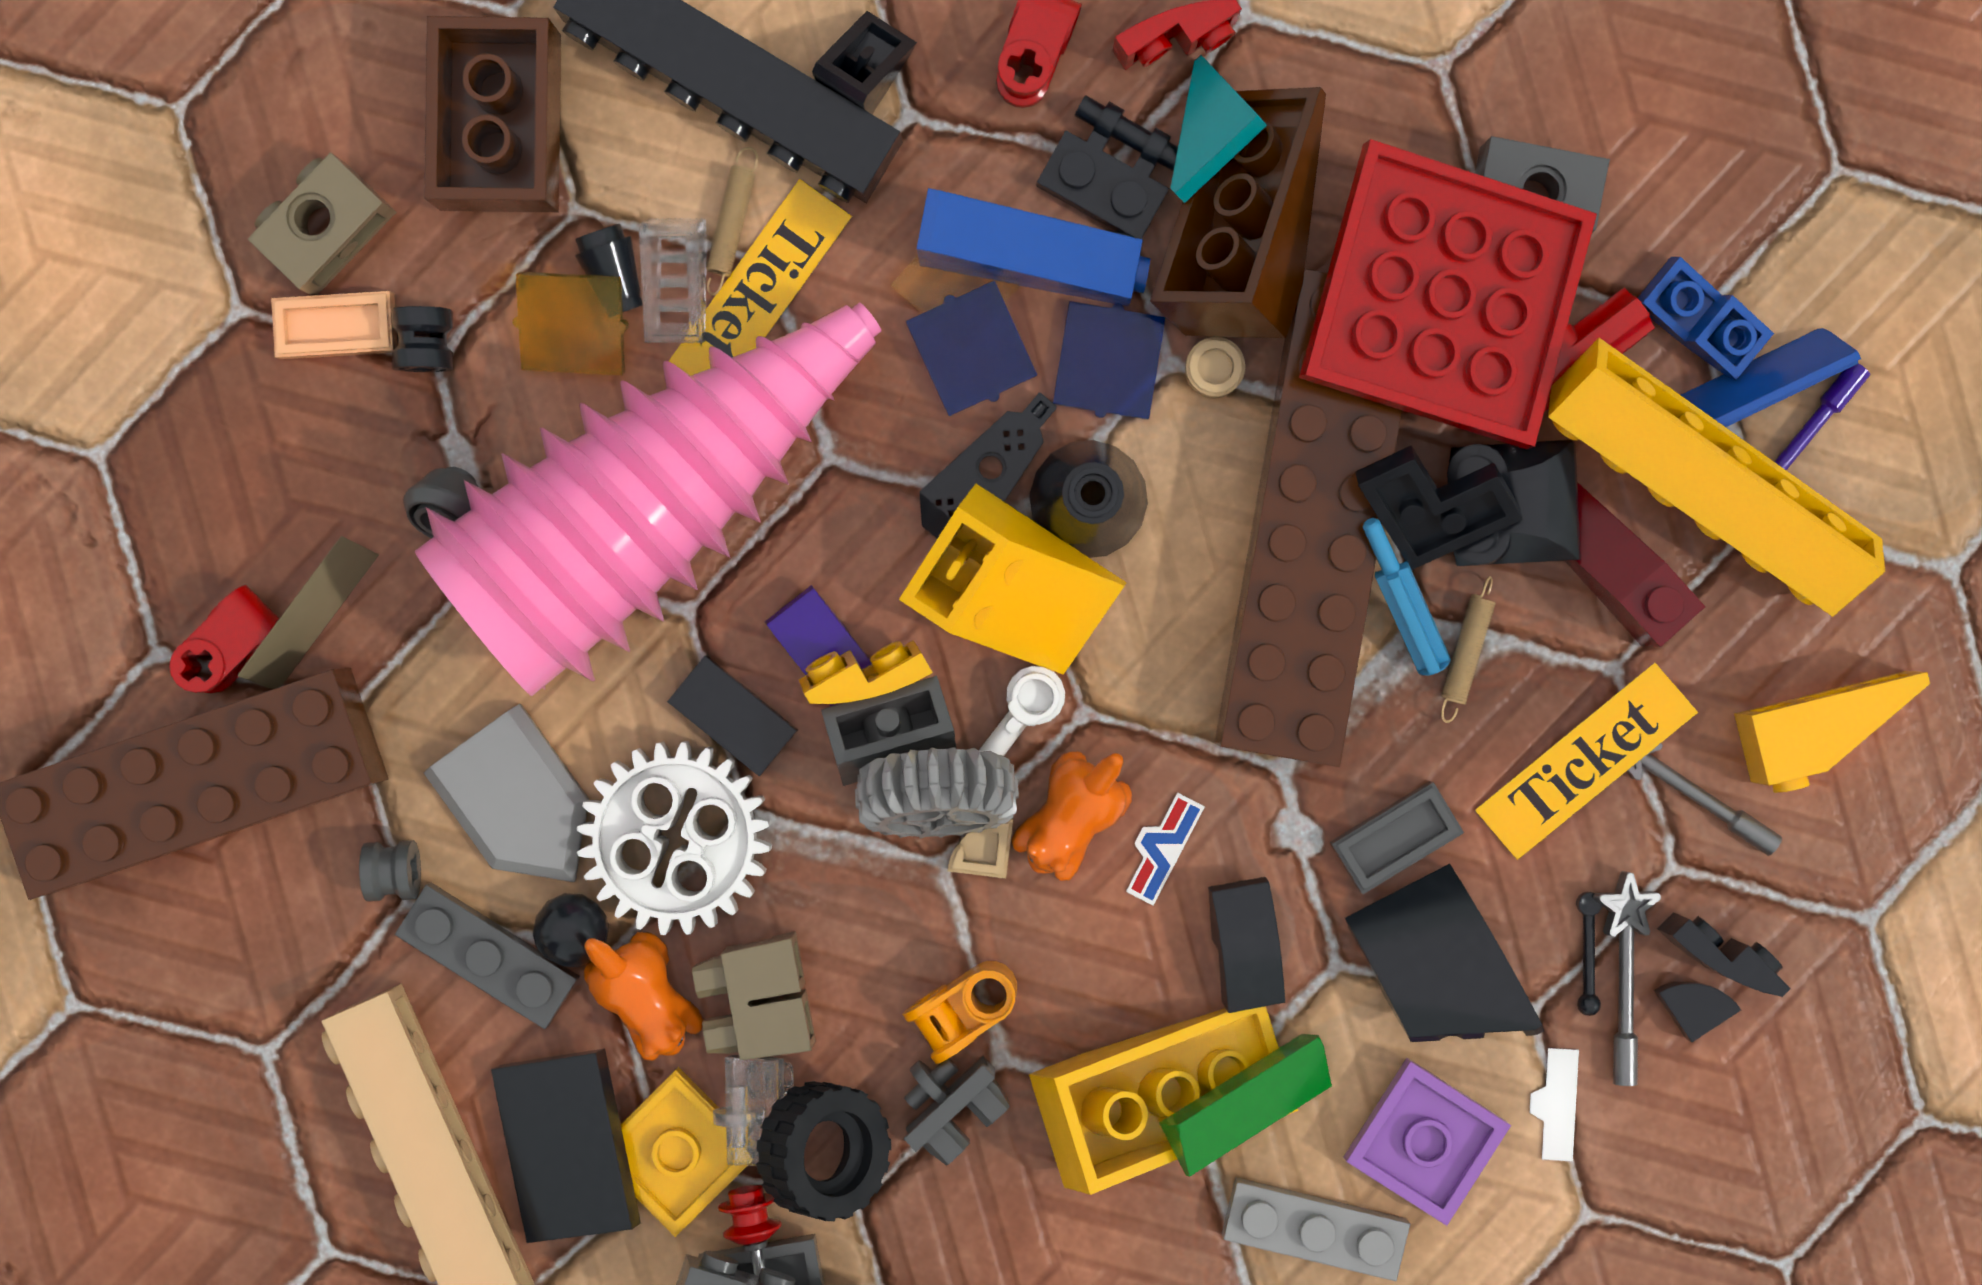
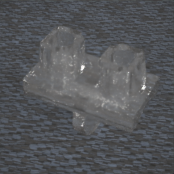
M739 1055L725 1057L726 1107L713 1110V1124L726 1127L727 1165L757 1166L756 1163L759 1162V1153L756 1151L757 1139L760 1140L763 1130L761 1125L764 1118H768L772 1111L771 1107L776 1100L782 1099L787 1094L786 1091L794 1087L793 1065L784 1062V1058L763 1057L740 1061Z

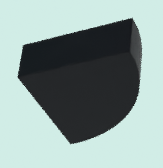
M1671 982L1654 990L1684 1037L1690 1042H1694L1741 1011L1737 1003L1728 995L1703 983Z

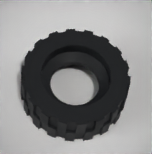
M815 1081L805 1082L802 1087L794 1086L786 1091V1096L776 1100L771 1107V1113L768 1118H764L761 1125L763 1130L760 1140L757 1139L756 1151L759 1153V1162L756 1165L758 1174L762 1176L764 1181L762 1186L767 1194H771L775 1198L773 1202L782 1208L789 1209L790 1212L823 1221H835V1218L844 1220L854 1216L853 1213L858 1209L863 1210L870 1203V1198L874 1193L877 1194L883 1185L881 1183L883 1176L888 1172L890 1164L888 1155L889 1150H891V1139L888 1137L887 1129L889 1125L887 1119L882 1117L879 1111L881 1107L877 1102L868 1099V1094L861 1090ZM824 1121H833L843 1130L844 1149L842 1158L832 1177L817 1181L811 1178L805 1171L804 1153L810 1133L817 1124Z

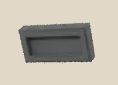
M1429 781L1335 838L1330 844L1359 892L1365 894L1459 837L1464 831L1434 782Z

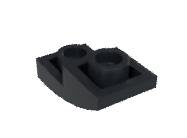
M1266 877L1208 887L1211 936L1219 952L1221 999L1227 1012L1233 1013L1285 1003L1280 941L1269 881Z
M1674 912L1657 928L1671 943L1689 957L1733 981L1760 992L1783 997L1791 989L1777 975L1783 968L1781 963L1758 942H1755L1750 947L1731 938L1719 950L1718 947L1724 940L1705 920L1697 916L1691 921Z

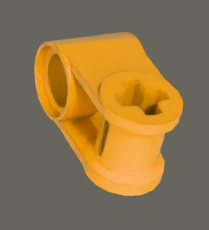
M985 961L977 964L949 984L942 985L931 991L906 1009L902 1015L907 1022H915L933 1049L930 1055L931 1059L935 1064H939L957 1054L972 1043L980 1034L1001 1020H1004L1011 1013L1017 995V980L1014 973L1005 964L998 961ZM985 978L995 979L1004 986L1006 998L996 1005H986L976 998L974 985Z

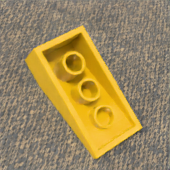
M1266 1006L1228 1013L1226 1008L1082 1053L1030 1073L1029 1077L1063 1186L1092 1195L1178 1160L1159 1123L1279 1048Z

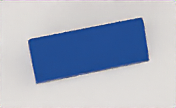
M1824 328L1816 329L1752 360L1737 380L1730 379L1723 374L1681 394V396L1723 426L1728 427L1858 364V360L1861 357L1856 349L1829 330Z

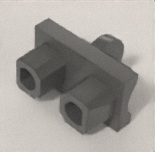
M984 1055L948 1088L945 1083L959 1071V1068L950 1058L941 1062L933 1071L920 1060L910 1068V1072L919 1084L904 1097L907 1103L914 1110H917L930 1097L934 1099L906 1127L908 1134L904 1137V1140L915 1152L923 1146L931 1155L947 1166L970 1144V1139L951 1120L955 1115L967 1106L988 1127L1009 1109L1010 1101L995 1080V1067Z

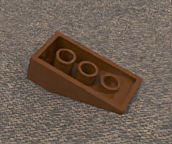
M1321 87L1236 91L1267 126L1185 203L1182 202L1150 302L1185 336L1287 337L1304 280L1326 93Z

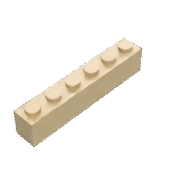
M402 983L344 1008L322 1020L325 1031L322 1033L325 1051L335 1065L341 1064L349 1082V1086L346 1087L349 1105L356 1117L359 1119L364 1118L374 1139L370 1142L373 1159L379 1170L384 1174L388 1172L398 1193L394 1197L398 1216L407 1228L413 1227L422 1247L418 1252L419 1261L430 1282L437 1281L438 1285H535Z

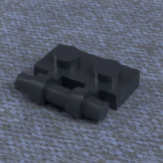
M1085 95L1074 116L1094 127L1091 135L1086 142L1065 131L1041 173L1036 186L1120 234L1142 239L1169 191L1168 187L1150 178V175L1157 163L1174 171L1178 146L1169 142L1172 136L1158 128L1151 132L1124 117L1125 110L1110 101L1104 106ZM1111 137L1141 153L1133 168L1104 152Z

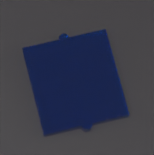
M995 280L957 298L953 295H947L943 300L944 304L905 321L948 416L985 399L995 402L999 399V393L1037 376Z
M1069 301L1053 404L1095 411L1097 418H1103L1107 413L1149 420L1166 317L1126 311L1119 303L1114 304L1112 308Z

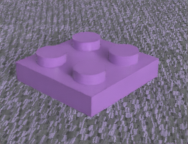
M1406 1058L1343 1157L1347 1163L1447 1226L1511 1125L1467 1095Z

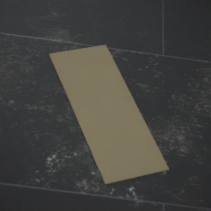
M341 536L237 676L272 690L281 687L379 554Z

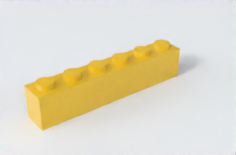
M1598 338L1551 386L1548 418L1552 420L1560 433L1571 440L1580 439L1600 453L1603 461L1611 469L1621 474L1628 473L1647 486L1651 495L1658 502L1667 507L1675 506L1694 519L1698 528L1705 535L1714 540L1722 539L1737 549L1752 568L1762 573L1768 571L1784 582L1791 593L1806 605L1815 604L1833 617L1885 572L1881 537L1601 338Z

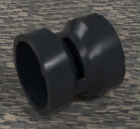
M405 306L391 309L392 328L398 333V346L392 351V369L404 372L452 371L453 352L447 347V333L453 328V311L448 308L431 306Z

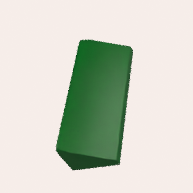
M1299 1035L1159 1123L1186 1176H1192L1332 1087L1325 1049L1319 1035Z

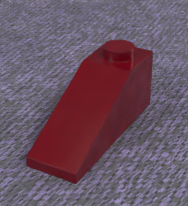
M1577 482L1581 560L1565 562L1642 647H1662L1701 612L1705 605L1661 557Z

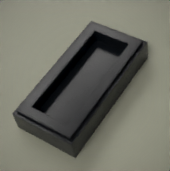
M707 655L701 659L667 701L758 776L763 774L798 731L797 728Z

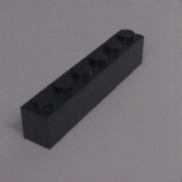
M557 0L553 6L562 21L566 23L562 31L574 41L590 50H594L597 43L603 45L617 54L613 62L632 76L644 81L648 74L653 75L668 84L665 93L670 98L692 111H696L699 104L719 115L716 124L723 130L744 142H747L750 135H753L771 146L767 155L773 160L796 173L803 165L822 177L818 185L823 190L845 203H849L852 196L867 204L903 143L901 132L682 0Z

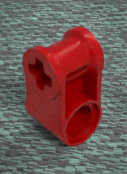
M1018 0L1008 28L1007 39L999 56L997 68V89L1005 102L1014 107L1026 108L1034 106L1043 99L1048 91L1061 55H1064L1082 7L1081 3L1073 0ZM1023 65H1029L1033 68L1032 76L1026 79L1025 84L1016 82L1014 80L1015 72H1019Z
M247 585L240 586L220 601L208 615L207 619L175 649L169 664L171 677L185 691L210 694L225 691L239 678L237 676L280 618ZM200 655L213 657L208 664L209 670L213 673L211 677L197 676L202 669L200 662L197 660Z

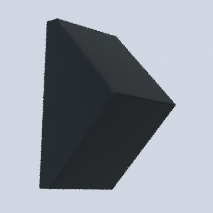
M866 11L815 63L812 73L817 82L873 114L913 52L917 42L869 11Z

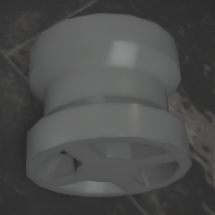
M414 840L400 841L395 847H383L379 842L363 844L359 860V878L361 891L367 902L380 901L386 895L397 894L402 900H411L418 897L421 886V860L417 843Z

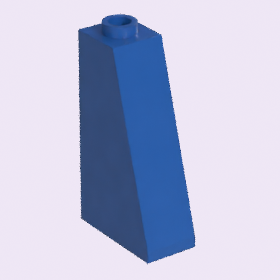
M930 188L927 191L916 248L920 267L1123 306H1129L1133 291L1144 293L1151 258L1140 256L1143 239Z

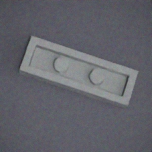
M1235 1177L1222 1229V1237L1226 1241L1397 1282L1410 1223L1407 1218Z

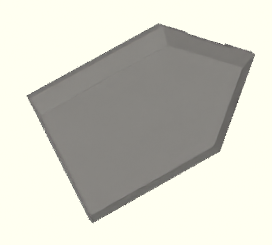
M521 704L505 712L424 772V775L492 869L576 882L580 860L577 851L580 850L582 833L577 831V826L586 823L587 810L582 805L589 798Z

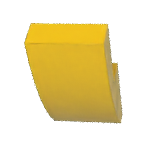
M914 640L904 646L900 641H897L874 653L870 658L872 664L864 669H861L851 650L840 656L836 651L827 653L807 666V675L799 679V682L810 704H836L854 702L887 694L913 684L933 672Z

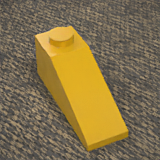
M1903 671L1734 713L1750 781L1767 786L1772 785L1774 793L1788 792L1809 786L1808 776L1830 770L1930 684L1928 672Z

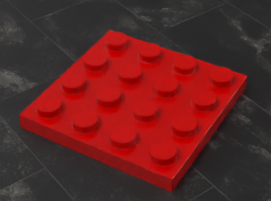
M1372 139L1368 140L1362 146L1299 378L1523 449L1535 447L1597 213Z

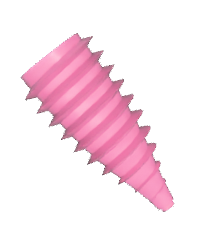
M859 302L853 308L845 305L811 324L802 323L799 330L773 341L758 336L755 349L732 358L722 350L710 346V369L691 376L673 363L664 361L663 369L666 390L652 395H647L630 383L622 380L620 385L625 411L607 418L589 406L580 403L585 434L567 442L548 430L540 428L546 458L530 468L502 453L509 484L490 494L464 480L471 510L455 521L426 507L434 537L416 549L415 553L427 572L476 635L530 696H533L542 688L545 689V685L566 668L591 681H595L588 650L601 639H604L630 652L623 626V621L636 609H639L664 621L657 592L670 578L698 590L690 561L702 546L730 558L722 528L736 512L761 523L752 497L765 476L789 485L780 461L796 438L812 442L806 429L807 425L827 399L834 400L832 393L876 344L874 337L881 332V328L867 308Z

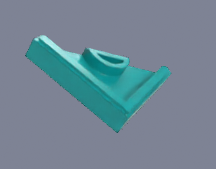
M1202 55L1194 61L1170 187L1184 203L1267 126L1259 115Z

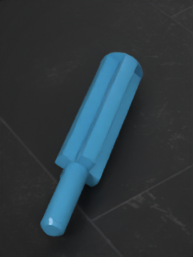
M1370 518L1363 524V529L1381 567L1380 571L1375 572L1377 583L1417 672L1425 676L1437 674L1444 670L1451 661L1448 651L1408 561L1398 563L1380 520Z

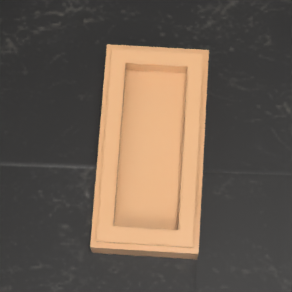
M391 291L271 298L275 358L280 360L392 353L398 346L397 332L392 328L391 309L395 308V294Z

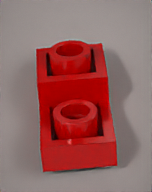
M1209 0L1176 7L1154 15L1117 35L1114 39L1112 51L1125 70L1140 61L1143 67H1147L1162 58L1173 48L1169 41L1173 37L1187 56L1201 47L1208 54L1222 46L1235 35L1236 32L1232 26L1236 24L1242 8L1236 0Z

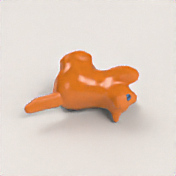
M1081 752L1064 753L1051 766L1046 802L1035 814L1016 829L1011 838L1014 850L1019 853L1027 851L1028 863L1034 872L1043 874L1054 872L1055 877L1060 881L1071 880L1077 873L1094 835L1116 824L1119 818L1125 815L1132 802V792L1127 783L1116 781L1123 766L1124 759L1122 755L1113 753L1102 759L1096 767L1087 762L1085 755Z
M637 932L631 937L629 943L615 951L607 943L598 939L589 938L586 940L584 947L592 962L588 963L584 969V980L596 1002L620 1017L629 1031L637 1052L644 1060L653 1061L659 1055H676L684 1046L685 1032L695 1035L702 1031L704 1019L700 1010L680 995L668 982L666 965L669 961L667 946L659 937L650 932Z

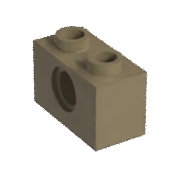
M331 152L324 159L317 158L304 167L296 179L298 187L283 202L276 201L261 212L255 221L257 229L247 239L298 289L312 296L318 295L397 213L352 168ZM319 208H328L330 213L328 227L324 232L311 236L307 227L310 215Z

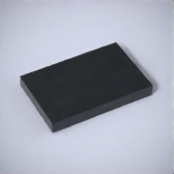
M605 1048L502 1064L491 1069L526 1242L533 1243L632 1230L641 1224Z

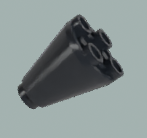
M1095 440L1072 442L1051 453L1036 471L1029 494L1033 521L1089 558L1107 556L1127 545L1141 528L1148 505L1146 483L1134 460L1116 446ZM1087 482H1098L1105 490V497L1098 505H1089L1081 497V489Z

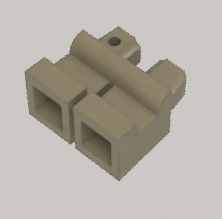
M796 931L749 944L727 946L721 953V956L710 958L693 966L692 975L697 997L704 998L728 993L731 1014L703 1020V1036L707 1053L729 1054L738 1052L741 1061L812 1051L816 1039L807 990H802L805 985V978Z

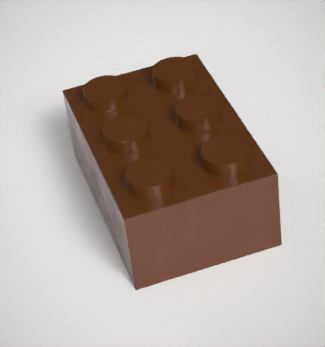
M427 16L424 199L440 211L559 213L561 34L549 18Z

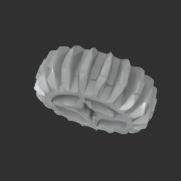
M932 747L929 750L920 751L910 749L907 753H891L886 758H876L860 768L857 775L858 783L857 789H855L856 808L859 809V822L864 824L865 828L873 832H880L883 835L895 834L900 838L916 836L921 839L932 836L940 838L949 835L963 836V834L970 832L981 833L984 829L997 828L1001 824L1007 823L1017 812L1016 799L1019 798L1018 779H1015L1014 765L1010 763V759L992 751L980 752L976 748L964 750L956 749L955 747L949 749H935Z

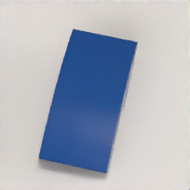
M1670 257L1637 297L1650 313V318L1681 344L1730 379H1738L1774 334L1733 295L1720 294L1681 257Z

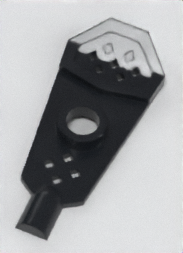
M1039 392L1022 413L1007 411L919 491L922 527L938 539L952 517H949L948 511L955 512L976 483L1005 502L1044 441L1040 427L1057 409V406ZM1017 430H1023V436H1018ZM1009 431V437H1004L1003 432ZM1018 444H1024V449L1019 450ZM1004 445H1010V451H1005ZM986 457L997 458L1002 465L1000 476L995 479L983 477L979 471L980 462ZM947 499H953V504L948 505ZM936 500H941L942 505L936 506Z

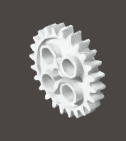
M683 741L677 749L676 756L671 757L665 742H659L655 745L654 760L650 761L641 748L632 751L634 769L631 770L620 761L612 763L611 768L617 781L613 783L600 778L594 782L597 790L604 796L603 800H587L583 802L582 807L596 817L594 822H587L577 826V831L591 836L593 844L577 851V854L584 858H595L597 866L590 869L584 875L585 880L603 878L606 885L596 897L599 901L608 899L613 895L620 899L615 911V917L623 916L631 908L638 911L636 928L639 930L645 927L652 917L658 918L660 935H666L670 931L673 921L679 919L684 933L688 935L694 931L696 916L698 915L701 916L709 928H712L718 923L717 906L730 915H734L739 910L732 895L734 892L749 898L754 894L755 889L745 879L746 875L763 876L767 870L761 863L753 859L755 854L766 853L772 849V844L757 839L756 833L769 827L772 824L771 819L754 818L752 811L765 801L764 796L746 798L743 791L753 778L750 775L741 777L736 781L730 778L729 775L735 763V760L732 758L723 762L718 768L713 766L712 747H706L698 759L692 758L689 741ZM651 783L662 784L668 788L672 795V807L665 815L654 814L645 806L644 792ZM694 788L697 791V797L681 830V836L689 840V844L682 845L673 852L662 887H656L653 884V878L669 845V839L661 835L662 830H668L675 826L680 817L687 790ZM716 805L725 811L729 823L724 835L710 836L702 830L698 818L703 806ZM637 839L648 846L651 860L647 869L636 870L626 864L622 851L627 840ZM689 860L702 865L707 875L706 886L703 890L690 891L680 884L677 872L681 862Z

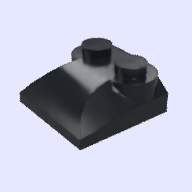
M1575 440L1536 442L1535 447L1523 449L1511 444H1474L1466 447L1451 448L1447 471L1448 483L1491 463H1495L1519 504L1523 520L1453 551L1457 566L1581 560Z

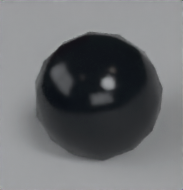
M564 893L548 900L538 912L533 929V938L536 948L545 958L565 967H582L592 962L584 947L586 940L595 938L606 943L609 924L606 914L595 901L583 894Z

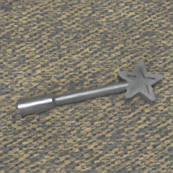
M1661 743L1627 770L1632 779L1640 780L1642 778V767H1644L1726 822L1728 830L1767 856L1772 855L1782 841V836L1743 810H1733L1652 756L1650 753L1662 749L1663 745Z
M1622 871L1615 893H1595L1593 899L1609 911L1603 929L1604 934L1615 937L1619 933L1618 1033L1614 1035L1613 1084L1636 1086L1638 1085V1037L1633 1033L1634 930L1638 934L1645 936L1650 934L1645 911L1661 899V895L1653 891L1639 892L1634 873Z

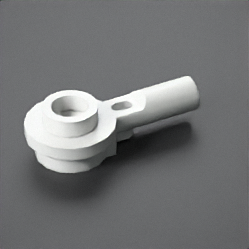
M1032 665L1020 669L1011 678L1007 686L1006 700L1009 708L1008 713L978 751H992L1004 756L1027 726L1040 725L1054 719L1060 713L1065 702V689L1058 675L1054 671L1041 666Z

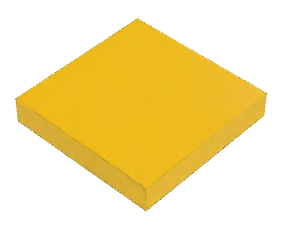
M679 1067L621 1123L635 1197L674 1237L759 1155L756 1151L757 1145Z

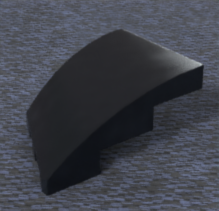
M1451 864L1426 875L1345 918L1349 930L1376 974L1385 999L1410 1042L1440 1041L1448 1036H1457L1461 1039L1484 1038L1485 1033L1523 1031L1526 1036L1538 1035L1544 1032L1543 1025L1517 976Z

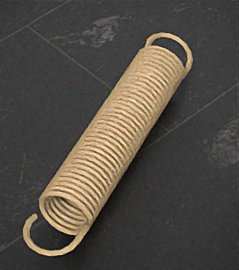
M752 147L741 149L736 157V163H738V158L743 151L752 150L756 157L754 168L733 165L730 169L731 172L729 173L728 184H726L724 201L721 204L719 221H717L718 224L715 227L713 244L706 267L707 271L722 276L720 286L715 293L709 290L712 279L709 277L707 291L711 296L716 295L721 290L724 277L731 276V268H733L732 265L735 262L736 248H738L737 245L740 242L742 225L745 222L747 205L752 193L754 176H756L753 172L757 166L758 154Z
M1491 576L1486 579L1481 595H1470V603L1468 604V609H1466L1467 612H1465L1464 623H1462L1463 626L1460 629L1459 640H1457L1458 643L1455 646L1454 657H1452L1453 660H1451L1452 663L1449 666V674H1447L1448 677H1446L1447 680L1444 683L1443 694H1441L1442 697L1446 698L1441 710V717L1445 723L1453 721L1458 712V708H1456L1453 717L1450 720H1446L1444 718L1446 702L1452 701L1465 705L1470 687H1472V679L1474 678L1475 670H1477L1478 659L1480 658V653H1482L1483 642L1485 641V636H1487L1488 625L1490 624V619H1492L1491 616H1493L1492 613L1496 604L1495 602L1482 599L1489 580V588L1486 594H1490L1493 583Z

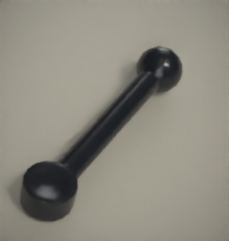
M1583 892L1576 901L1577 909L1583 914V995L1579 997L1577 1006L1580 1013L1585 1016L1595 1015L1601 1007L1600 999L1595 995V915L1600 912L1602 905L1593 899L1595 893Z

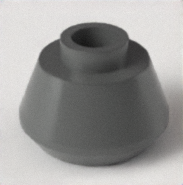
M457 467L432 470L410 487L404 495L403 504L408 520L422 534L433 538L426 507L455 521L471 510L464 480L479 487L475 478L467 471Z

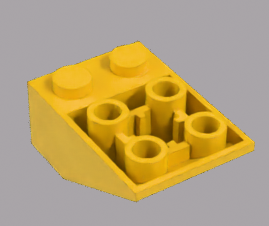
M976 483L953 513L899 600L950 634L1064 675L1127 582Z

